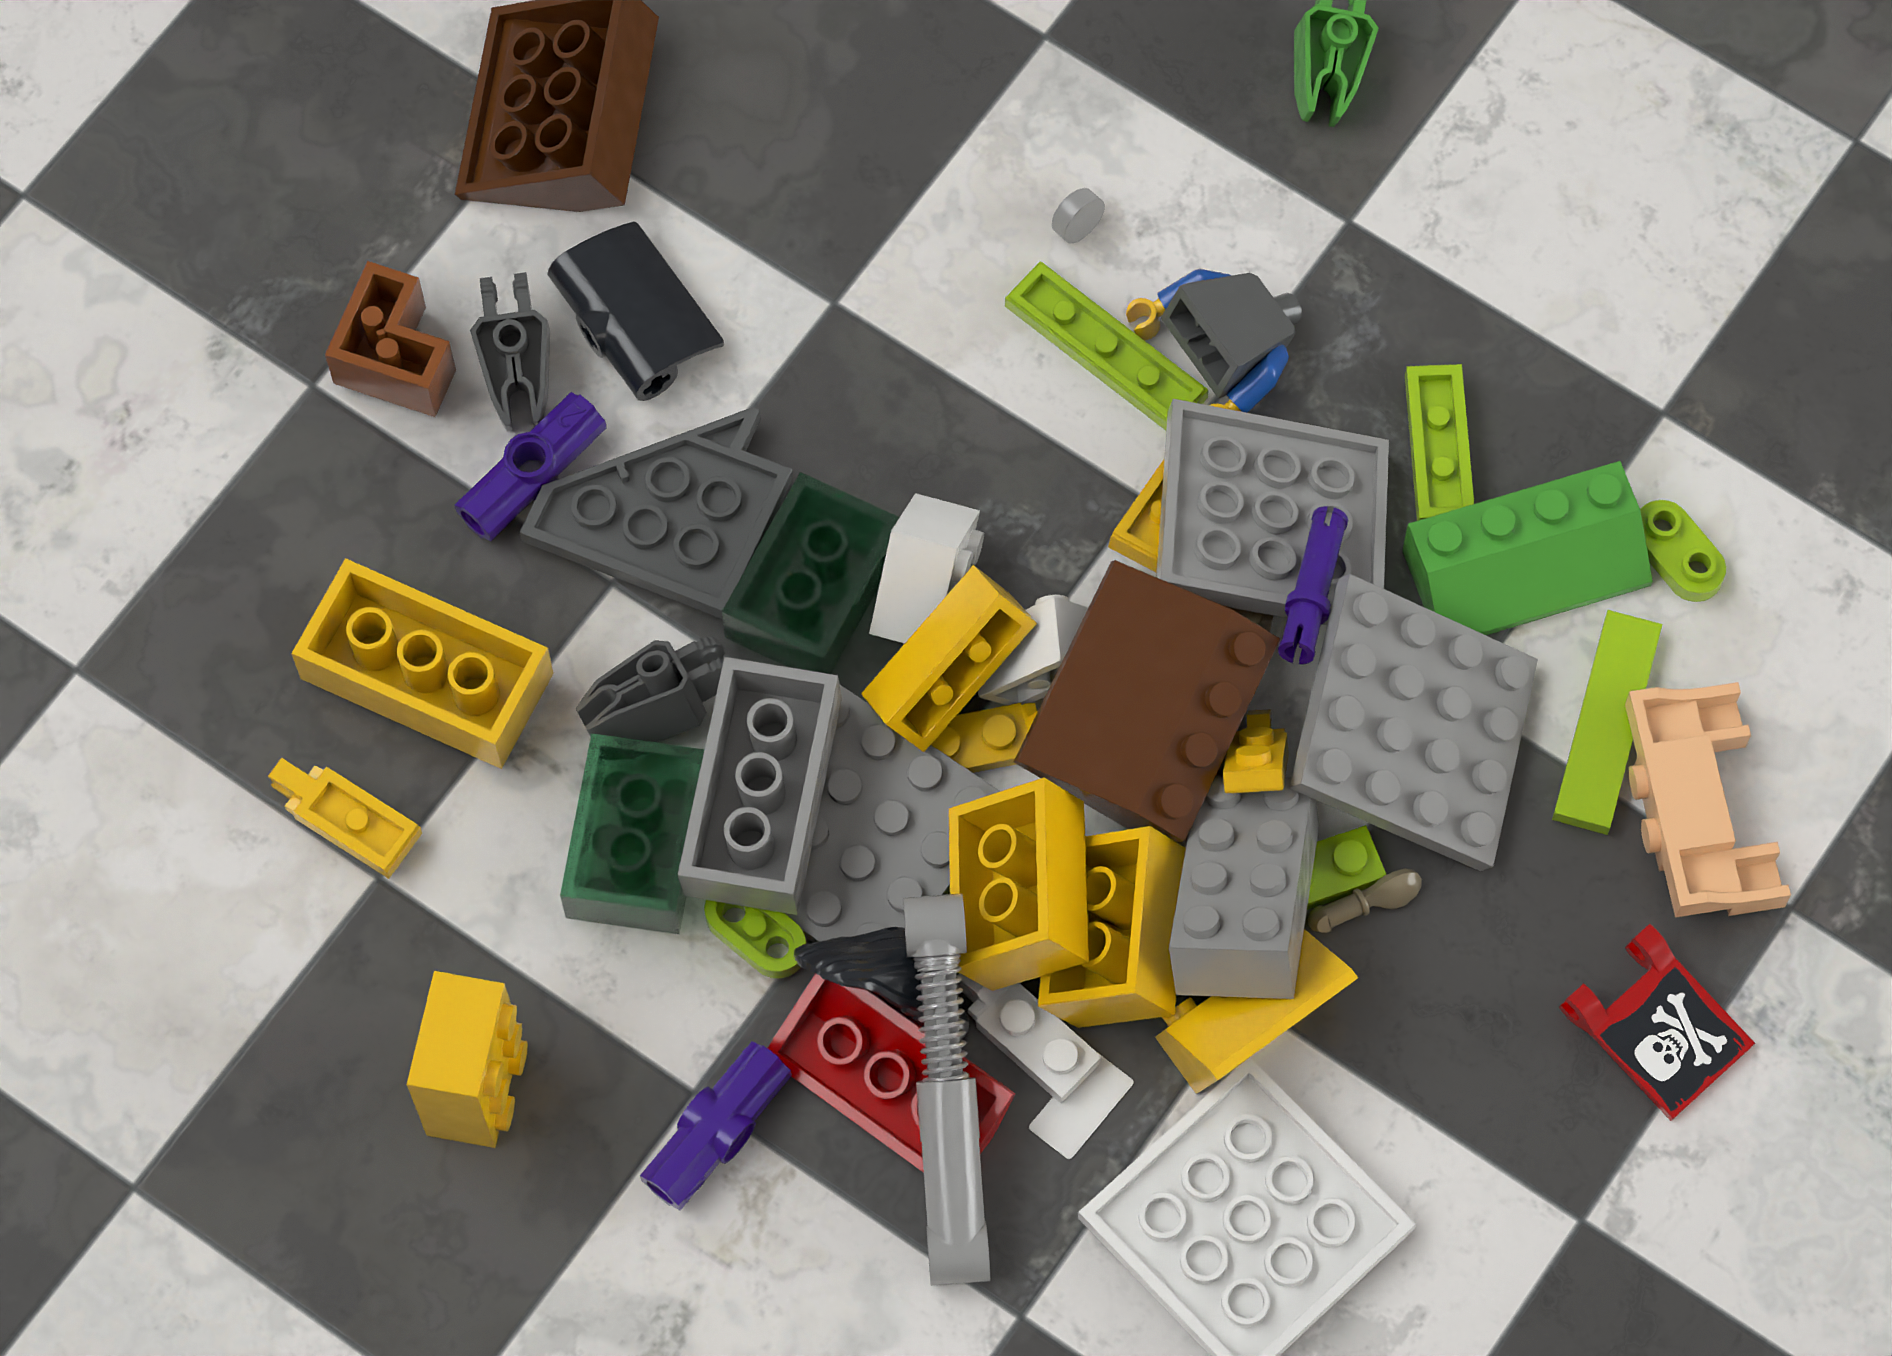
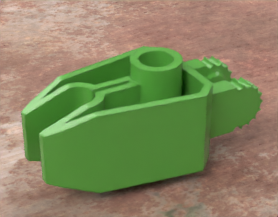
M1315 0V6L1305 12L1295 28L1294 95L1302 121L1308 122L1315 112L1319 90L1324 86L1323 90L1331 98L1329 127L1334 128L1358 90L1379 29L1371 16L1364 14L1366 0H1348V10L1332 7L1333 0Z

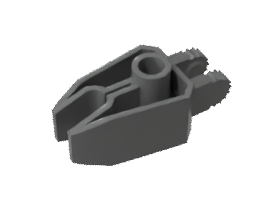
M527 272L514 274L512 285L514 298L518 304V312L497 313L496 303L498 302L496 284L493 282L492 277L480 278L484 316L479 317L470 329L491 401L507 432L513 431L510 397L518 391L517 382L520 390L529 394L534 427L544 418L548 401L550 328L547 319L536 310H532Z
M705 636V638H699V641H693L674 651L669 641L654 640L598 678L576 707V711L598 752L636 751L700 726L707 714L702 703L716 696L723 666V655L725 652L718 638Z

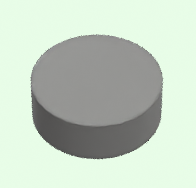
M1078 189L1069 194L1056 209L1052 219V229L1067 243H1076L1091 233L1103 216L1105 204L1090 189Z

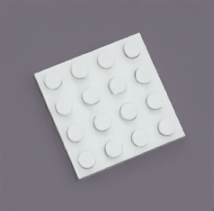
M1250 1057L1232 1071L1078 1212V1219L1210 1356H1280L1414 1230L1416 1225Z

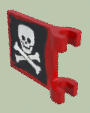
M1649 924L1625 947L1628 954L1638 964L1648 970L1646 974L1607 1009H1604L1597 996L1584 983L1559 1006V1009L1573 1024L1591 1035L1662 1113L1672 1121L1745 1054L1755 1042L1673 955L1663 936Z

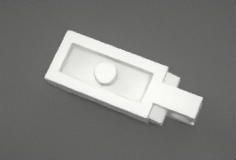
M960 973L957 975L962 978L958 983V987H961L963 989L962 993L974 1002L968 1008V1013L976 1021V1028L1060 1103L1101 1063L1102 1056L1057 1016L1038 1007V999L1020 983L991 991Z

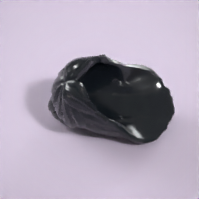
M888 927L852 937H837L812 944H803L794 950L795 961H797L800 967L810 972H815L823 979L841 986L876 992L908 1017L913 1018L918 1025L924 1027V1022L918 1020L923 1016V1012L917 1010L923 1004L922 1001L916 999L922 995V991L916 989L917 985L921 984V980L915 978L920 972H917V969L914 967L915 957H907L905 928Z

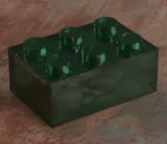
M800 472L722 610L725 638L787 667L831 674L879 588L891 530L900 517Z
M591 733L560 893L566 919L680 935L687 896L683 895L678 871L705 749Z

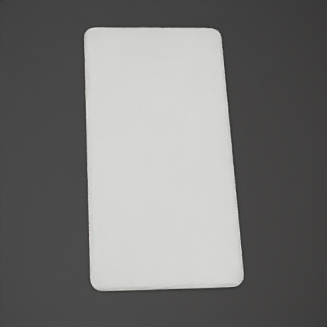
M1102 1056L1101 1063L1062 1103L1052 1097L1031 1122L1029 1129L1065 1158L1071 1159L1131 1088L1134 1081Z

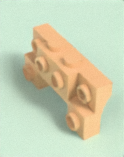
M1739 682L1693 689L1655 687L1629 691L1625 702L1637 753L1635 764L1629 767L1630 788L1635 800H1643L1647 819H1642L1641 822L1644 847L1648 854L1655 853L1659 871L1665 872L1675 918L1720 910H1727L1728 916L1783 908L1791 896L1789 885L1781 884L1776 864L1780 854L1778 842L1732 849L1736 840L1714 752L1745 748L1751 737L1749 725H1742L1737 701L1741 694Z

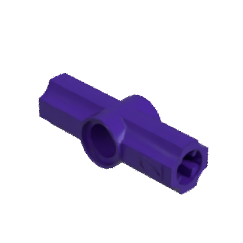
M570 392L530 432L518 434L510 439L505 446L503 458L455 504L457 514L480 538H485L491 542L532 501L536 500L542 485L558 480V475L607 429L605 419L598 413L594 405L581 394L576 395ZM533 460L543 463L541 468L533 472L519 470L520 466L528 461Z
M751 1041L712 1089L710 1087L704 1088L689 1103L677 1123L678 1130L641 1173V1181L662 1201L680 1211L695 1192L702 1187L719 1163H728L743 1148L753 1133L756 1125L754 1121L792 1076L791 1070L768 1048Z

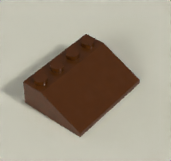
M532 0L492 7L455 195L460 200L574 212L625 206L659 16L642 0Z
M1117 560L1111 561L1013 762L1039 778L1045 777L1084 801V804L1127 829L1151 826L1177 843L1184 842L1280 638L1230 608Z

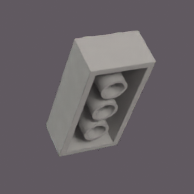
M724 657L678 871V878L684 896L798 915L842 701L838 675Z
M1215 776L1189 831L1169 943L1176 995L1294 999L1319 821L1316 800L1290 789L1291 777H1285L1284 790L1225 793L1223 776Z

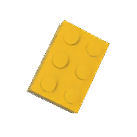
M1043 777L949 808L950 894L963 895L967 953L959 954L961 961L958 965L962 969L958 973L994 991L1089 962L1084 801Z
M1151 826L1085 836L1089 962L1041 976L1038 1007L1077 1028L1174 1016L1176 992L1169 943L1186 848Z
M434 971L406 1084L427 1136L495 1148L499 1130H509L515 1105V1098L508 1096L512 1074L521 1076L523 1072L528 1043L521 1040L522 1023L516 1022L517 1006L510 1003L505 983Z

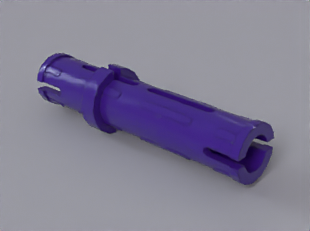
M1328 506L1319 507L1314 510L1294 591L1288 594L1286 599L1285 614L1288 618L1282 641H1280L1278 653L1284 660L1290 663L1294 662L1298 644L1299 648H1302L1299 664L1304 665L1313 661L1320 626L1329 618L1331 603L1327 598L1344 531L1349 521L1343 511L1334 507L1329 526L1325 523Z

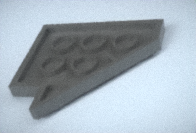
M751 407L542 485L519 532L521 542L727 620L793 480V471L791 468L746 452L761 420L760 410Z

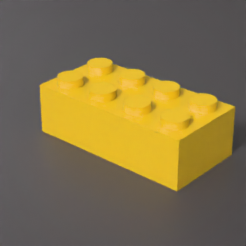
M346 558L291 653L302 680L500 769L503 768L554 674L547 647Z

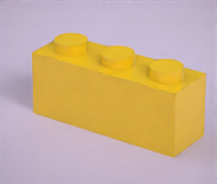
M973 565L861 694L887 726L922 752H925L1034 628L1037 622L1009 592Z

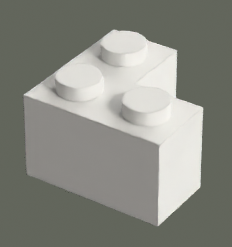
M915 493L891 530L869 634L906 643L968 572L971 564L976 565L984 539V532L976 530L979 510Z
M1048 595L1037 599L1034 606L1026 609L1027 613L1037 624L978 690L979 697L1004 705L1016 703L1023 705L1045 697L1088 607L1071 602L1068 597L1063 595Z

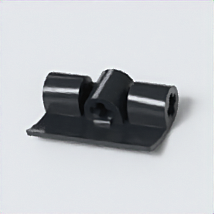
M637 222L626 223L606 230L577 244L559 255L548 268L547 275L575 312L579 329L591 349L598 357L603 358L606 356L639 401L650 400L667 390L677 378L678 364L724 346V340Z

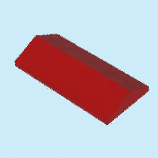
M815 973L767 1048L777 1055L791 1070V1077L924 1173L916 1082H921L924 1078H928V1075L922 1074L923 1070H927V1065L921 1063L923 1059H926V1054L920 1052L926 1048L925 1043L920 1042L921 1038H925V1033L919 1031L922 1026L918 1025L917 1022L873 991L841 986L827 981ZM963 1057L962 1061L968 1063L963 1068V1071L969 1074V1078H976L980 1132L979 1147L981 1154L992 1140L1016 1094L970 1060Z

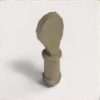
M1407 868L1391 872L1380 878L1366 890L1354 889L1352 894L1323 907L1321 905L1315 907L1309 914L1308 926L1312 931L1327 933L1332 931L1331 928L1357 916H1367L1370 913L1369 908L1372 906L1392 910L1403 907L1417 896L1421 888L1422 878L1416 871Z

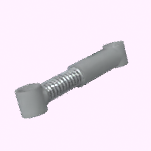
M949 894L903 898L907 957H915L914 967L917 969V972H920L915 978L921 980V984L917 985L916 989L922 991V995L916 999L922 1001L923 1004L917 1010L923 1012V1016L918 1020L924 1022V1027H921L919 1031L925 1033V1038H921L920 1042L925 1043L926 1046L920 1052L926 1054V1059H923L921 1063L927 1065V1070H923L922 1074L928 1075V1078H924L921 1082H916L928 1225L926 1229L930 1284L933 1286L990 1281V1261L987 1225L984 1216L976 1078H969V1074L963 1071V1068L968 1063L962 1061V1058L968 1053L961 1048L967 1042L961 1040V1036L966 1031L960 1029V1025H963L965 1021L959 1018V1015L963 1014L964 1010L959 1008L958 1004H961L964 1000L958 997V994L963 989L957 987V983L962 978L956 976V972L962 969L958 965L961 961L959 954L967 953L963 895Z

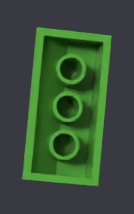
M1621 461L1408 523L1402 549L1424 608L1484 635L1493 634L1651 586L1653 582L1641 510Z

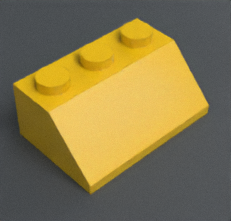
M1304 929L1294 999L1211 996L1197 1006L1192 998L1189 997L1175 1007L1174 1016L1162 1017L1169 1027L1155 1038L1197 1094L1225 1076L1350 985L1358 977L1352 968Z

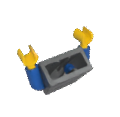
M1197 269L1157 293L1159 298L1154 302L1146 298H1138L1129 303L1126 310L1129 323L1136 321L1142 316L1149 317L1148 320L1139 323L1135 327V334L1144 341L1152 339L1160 330L1159 317H1161L1163 323L1219 399L1226 395L1230 398L1224 405L1217 403L1209 406L1246 413L1275 387L1289 359L1286 348L1295 335L1294 324H1297L1301 319V307L1293 294L1283 293L1273 297L1260 278L1252 273L1230 275Z

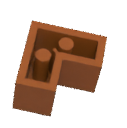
M367 261L328 346L325 357L333 384L436 417L455 375L456 367L449 341L416 331L426 309L419 277Z

